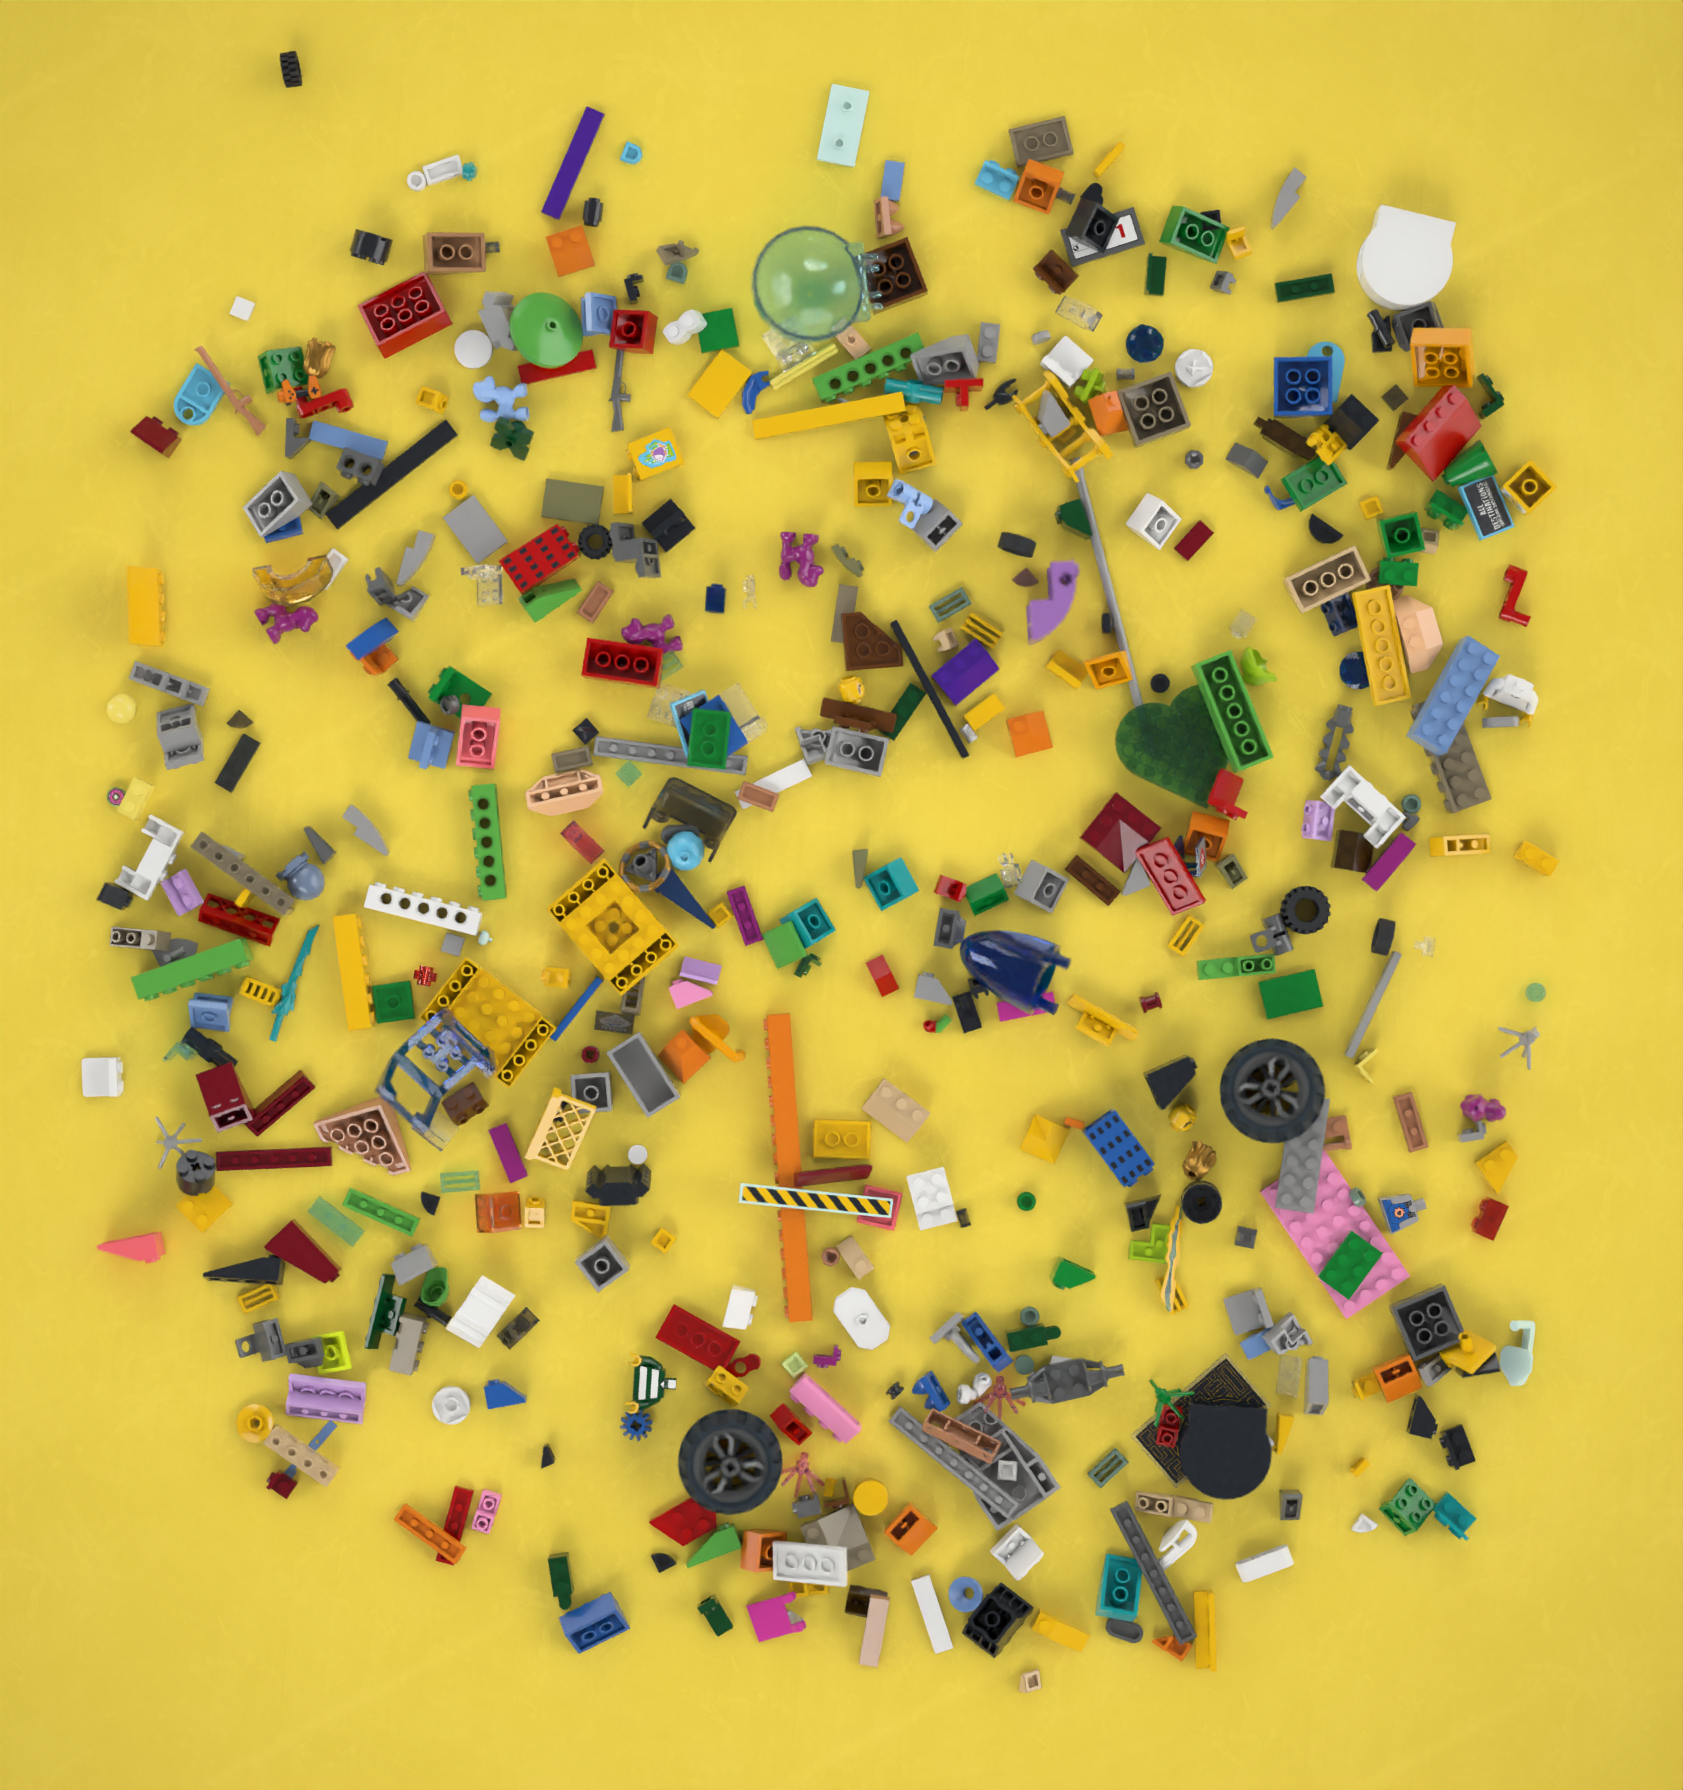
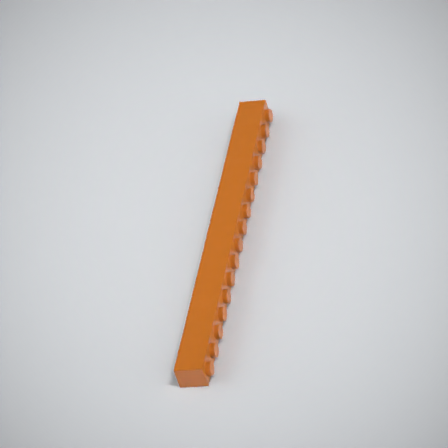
M790 1013L767 1015V1019H763L764 1031L768 1030V1038H765V1050H769L770 1057H766L767 1069H771V1076L767 1077L768 1088H772V1096H769V1105L774 1108V1115H770L771 1126H775V1134H772V1145H776L777 1153H773L774 1165L778 1164V1172H774L775 1184H779V1187L803 1189V1186H794L793 1176L794 1172H801ZM781 1207L777 1214L778 1222H782V1229L779 1230V1241H783L784 1249H780L781 1260H785V1268H782V1280L786 1279L787 1287H783L784 1299L788 1298V1306H784L785 1318H789V1322L812 1321L804 1209Z

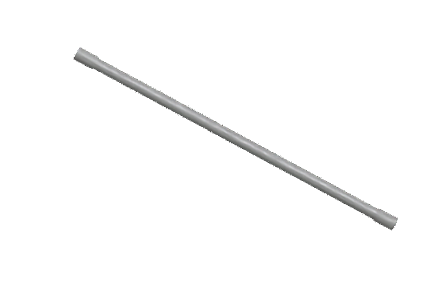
M1080 457L1069 460L1070 465L1078 461ZM1082 466L1074 472L1079 479V482L1076 484L1093 534L1091 542L1110 616L1114 621L1113 627L1119 650L1127 652L1133 680L1128 681L1142 735L1146 757L1156 755L1157 751L1150 732Z

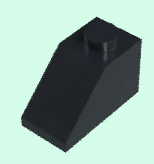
M105 882L96 900L119 910H125L133 902V893L115 883Z
M1415 1394L1406 1431L1412 1435L1432 1439V1436L1437 1432L1438 1424L1423 1398Z

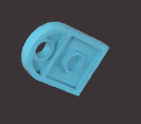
M1320 342L1309 350L1306 357H1325L1322 354V348H1331L1332 402L1336 403L1345 363L1344 354L1336 344Z
M196 363L175 397V414L187 425L197 426L205 423L211 417L225 394L209 370ZM191 409L193 417L187 420L183 416L184 411Z

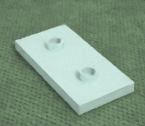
M832 84L817 156L818 161L855 167L869 91Z

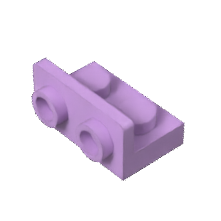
M1306 800L1304 820L1301 828L1302 838L1331 841L1335 809L1323 801Z
M183 869L171 878L161 882L178 916L204 903L187 869Z

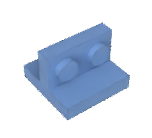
M593 292L585 293V297L581 298L583 336L611 334L614 309L617 310L616 296Z
M418 721L408 759L419 761V767L427 769L429 765L445 769L455 731Z
M195 992L194 998L190 999L188 1004L191 1027L229 1032L233 997Z

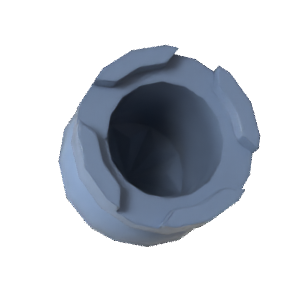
M305 851L301 856L298 855L285 866L286 869L278 872L276 877L280 882L284 879L287 881V887L294 897L307 901L319 897L323 892L325 878L317 866L308 863L307 860L310 857Z

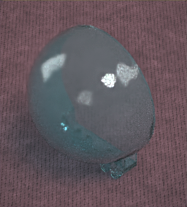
M801 226L790 228L769 241L756 258L751 274V294L754 306L765 324L785 339L811 344L828 341L843 333L854 322H868L871 319L870 310L883 309L882 304H869V299L881 297V292H868L866 272L878 271L879 266H866L865 260H875L878 258L877 253L864 254L863 242L849 243L836 233L821 227Z

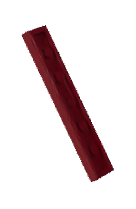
M332 1147L216 1152L217 1171L332 1166Z

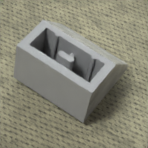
M934 499L931 509L926 514L920 515L915 527L911 530L936 553L963 523L949 509Z

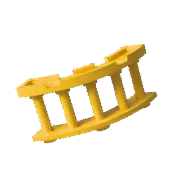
M1048 369L1043 373L1046 379L1044 385L1022 401L1013 395L1012 399L1015 402L1013 406L1019 414L1022 413L1037 433L1040 445L1044 449L1047 447L1064 468L1062 469L1064 475L1068 479L1072 478L1077 483L1079 479L1074 472L1097 455H1103L1108 460L1113 456V453L1099 434L1085 422V417L1076 406L1074 407L1068 399L1069 395L1057 377ZM1044 390H1053L1057 395L1055 400L1059 407H1065L1070 414L1068 421L1071 425L1053 438L1049 435H1044L1037 425L1040 423L1037 416L1032 418L1026 409L1027 406L1042 396ZM1078 424L1083 431L1081 433L1082 436L1058 453L1050 442L1071 426ZM1091 441L1094 444L1093 449L1069 466L1064 458L1085 442L1089 443Z

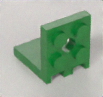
M451 666L443 668L438 676L441 679L437 685L433 684L428 691V694H430L428 698L439 705L442 697L455 695L459 700L460 708L454 715L461 718L462 710L460 698L463 694H469L471 697L470 703L466 705L483 707L492 695V693Z

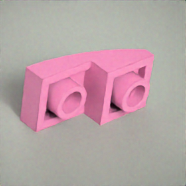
M487 1489L483 1490L471 1529L486 1534L490 1533L502 1494Z

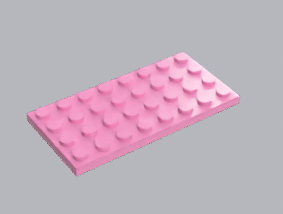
M1326 1151L1322 1152L1314 1214L1275 1208L1279 1179L1260 1191L1316 1276H1318L1350 1230L1383 1253L1349 1300L1319 1278L1346 1319L1410 1277L1364 1207H1357L1349 1195L1351 1188Z

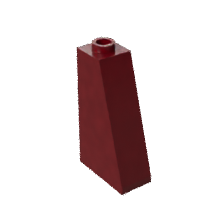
M295 1219L291 1220L264 1246L269 1252L324 1284L328 1281L333 1283L340 1276L338 1273L341 1270L340 1266Z

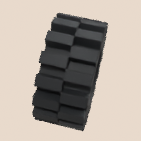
M296 51L280 53L281 71L286 88L302 86L300 63Z
M590 524L582 529L583 531L579 534L578 546L581 552L593 560L605 558L611 552V548H613L609 530L598 524ZM592 535L602 537L603 544L599 549L589 547L588 540Z

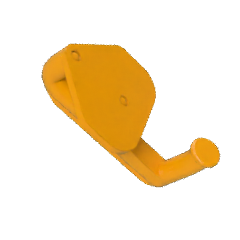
M718 1014L692 1016L689 1019L693 1038L707 1053H712L718 1049L734 1063L745 1059L744 1051L738 1050L735 1052L723 1042L729 1034L730 1027Z

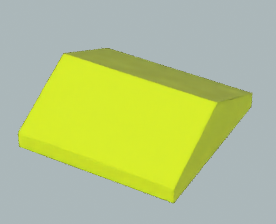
M333 1331L310 1337H321L324 1357L323 1365L317 1366L319 1374L352 1368L344 1331Z

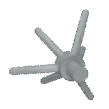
M1499 1027L1500 1031L1517 1036L1520 1041L1502 1053L1500 1057L1503 1058L1523 1045L1525 1048L1522 1057H1526L1527 1054V1069L1530 1070L1531 1044L1535 1042V1038L1540 1036L1537 1027H1533L1531 1031L1524 1033Z
M155 1117L158 1126L165 1136L164 1140H157L156 1143L164 1144L166 1148L158 1166L159 1169L162 1168L170 1149H175L183 1156L186 1153L177 1146L178 1144L202 1142V1138L182 1140L176 1138L185 1127V1123L181 1124L173 1136H169L159 1117Z

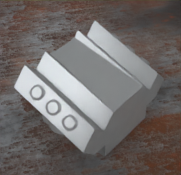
M486 291L482 300L485 308L479 310L478 313L495 349L504 347L511 351H518L511 338L509 327L511 313L515 308V305L511 304L514 295L506 292Z

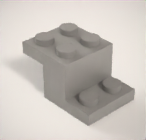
M194 703L157 712V736L164 751L166 769H177L181 766L204 761V741L196 721Z

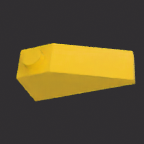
M1489 834L1429 838L1430 857L1491 853Z
M1040 1608L1030 1624L1031 1630L1079 1652H1082L1090 1637L1089 1634Z

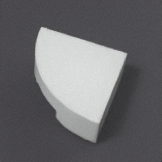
M1361 1513L1351 1527V1530L1358 1533L1374 1530L1378 1524Z

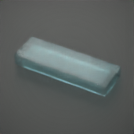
M321 1196L318 1197L307 1211L352 1247L365 1232Z

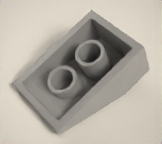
M969 334L946 338L910 355L919 381L926 385L944 384V380L974 379L977 377L979 362Z
M280 471L243 509L259 536L263 538L299 517L313 503L295 474Z
M833 726L824 764L881 777L889 739Z

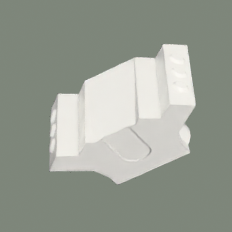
M482 1275L446 1329L480 1348L515 1295Z

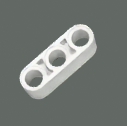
M1281 1545L1240 1560L1235 1565L1241 1581L1245 1583L1293 1565L1294 1561L1288 1545Z

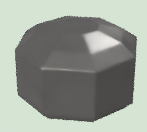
M1191 450L1185 455V464L1189 469H1198L1203 464V455L1199 451Z

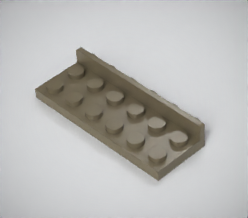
M1425 701L1411 706L1413 710H1410L1414 721ZM1464 722L1446 754L1436 756L1424 748L1426 756L1430 757L1432 764H1430L1432 773L1438 777L1437 787L1440 793L1444 794L1446 800L1443 802L1447 811L1453 814L1492 799Z
M201 832L190 846L283 916H290L295 910L291 907L295 902L294 898L204 832Z

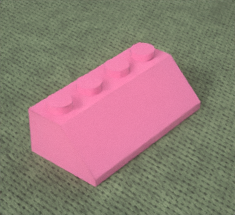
M806 1373L789 1389L791 1399L797 1404L801 1402L805 1406L804 1410L811 1417L815 1415L819 1419L818 1423L824 1429L829 1428L833 1431L832 1436L840 1443L841 1441L847 1443L862 1430L861 1423Z

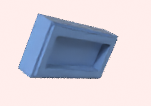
M886 160L881 197L888 196V200L899 202L905 163Z

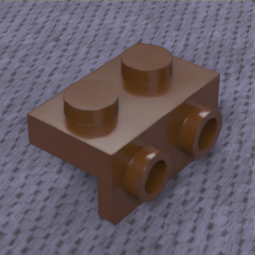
M1050 250L1033 267L1037 278L1042 281L1044 280L1054 294L1061 295L1065 293L1079 277L1053 250Z
M471 1082L441 1102L450 1120L456 1126L467 1123L470 1118L482 1113L489 1107L488 1102L483 1098L474 1082Z

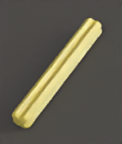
M832 343L770 380L772 388L774 390L780 388L838 353V348Z

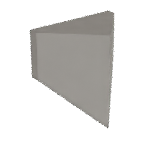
M413 586L410 590L397 595V599L385 605L415 622L429 595Z

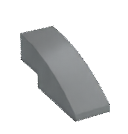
M1296 168L1293 169L1286 179L1276 199L1270 227L1273 230L1300 198L1295 192L1307 177Z
M418 530L414 549L406 547L396 583L398 586L405 585L420 569L432 548L435 539L434 534Z
M350 804L342 817L357 827L354 835L383 855L388 856L390 852L379 830L362 811Z

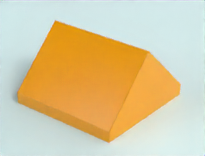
M1119 651L1084 661L1096 689L1133 680L1126 651Z

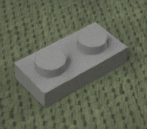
M981 322L977 353L978 362L996 364L1000 324Z

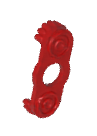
M749 1354L743 1358L735 1359L733 1363L728 1364L725 1370L736 1378L744 1377L750 1371L757 1370L760 1367L761 1358L757 1354ZM738 1362H743L746 1365L745 1372L740 1373L736 1370L735 1367Z

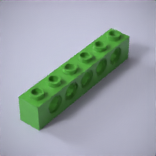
M917 332L812 378V382L821 402L826 401V403L836 400L837 395L842 393L848 395L854 392V388L860 385L863 388L872 384V380L879 378V380L890 376L889 373L894 370L897 372L905 370L907 368L906 365L912 363L910 357H901L900 352L907 349L913 354L925 347ZM885 357L893 359L891 366L883 364L882 361ZM873 365L876 371L869 374L865 371V367ZM851 372L858 375V379L854 382L847 378ZM838 380L841 386L838 389H832L830 387L831 381Z
M496 784L471 786L472 790H469V801H473V809H470L471 820H475V828H472L473 840H477V847H474L475 859L479 861V866H476L477 878H480L481 885L478 886V895L482 897V901L507 898ZM481 799H487L489 803L488 807L484 810L479 807ZM483 818L490 820V826L487 829L481 827L480 823ZM485 837L492 839V845L489 848H485L482 844ZM487 856H492L494 859V864L491 867H487L484 864ZM489 875H493L496 878V883L493 886H489L486 883V878Z

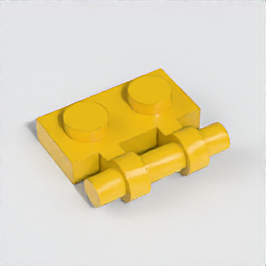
M1322 424L1308 437L1307 444L1309 446L1316 445L1318 447L1316 452L1320 459L1329 466L1348 445L1336 432L1332 434L1328 430L1329 426L1327 424Z

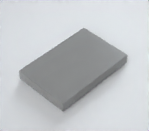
M474 495L443 517L477 564L509 542Z

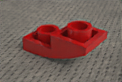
M1163 1404L1156 1444L1175 1448L1180 1418L1168 1404ZM1175 1406L1182 1414V1407Z

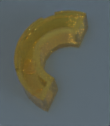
M327 555L308 558L305 566L291 575L276 574L271 565L254 567L252 572L261 593L268 601L278 605L289 606L307 603L320 594L330 583L333 568Z

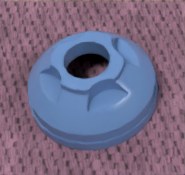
M964 1576L952 1582L949 1587L948 1596L954 1608L961 1612H970L975 1610L982 1602L983 1590L977 1580ZM967 1587L973 1589V1598L965 1596V1589Z

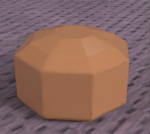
M829 1247L823 1250L821 1258L825 1265L833 1266L838 1264L840 1254L837 1249Z

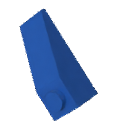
M977 1312L961 1323L998 1373L1013 1362L1012 1358Z

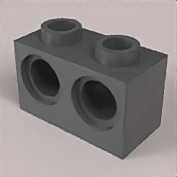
M345 447L336 468L341 472L340 475L346 479L351 480V478L358 479V483L364 486L369 484L376 486L384 464L376 458ZM355 462L352 468H348L349 463ZM372 468L368 475H364L367 469Z

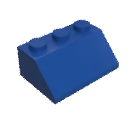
M611 1592L603 1594L599 1598L559 1617L564 1635L578 1654L630 1629L617 1600Z

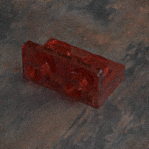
M1488 1196L1486 1199H1482L1479 1205L1478 1217L1475 1216L1471 1223V1231L1494 1241L1509 1206Z

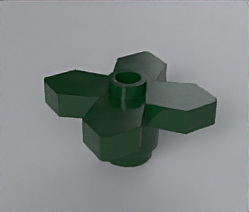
M499 417L494 428L498 433H494L490 446L498 450L509 448L515 458L525 461L529 453V448L526 445L532 441L534 432L527 429L521 421L516 420L511 423L509 420Z

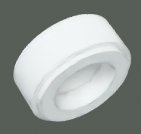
M414 171L408 175L407 184L411 190L418 192L426 187L427 180L422 172Z
M634 1145L628 1152V1158L634 1164L643 1163L648 1155L646 1148L642 1145Z

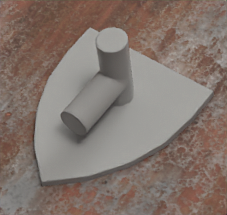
M175 938L171 939L170 952L152 950L161 967L195 955L198 943L188 939Z

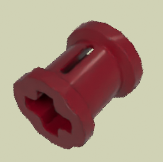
M1158 992L1145 998L1139 997L1144 1013L1157 1007L1159 1009L1163 1008Z
M595 1046L585 1047L581 1055L586 1063H594L600 1056V1052ZM587 1050L595 1051L594 1059L586 1057L588 1054Z

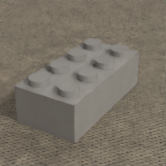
M638 1032L607 1052V1055L647 1118L681 1097L641 1032Z

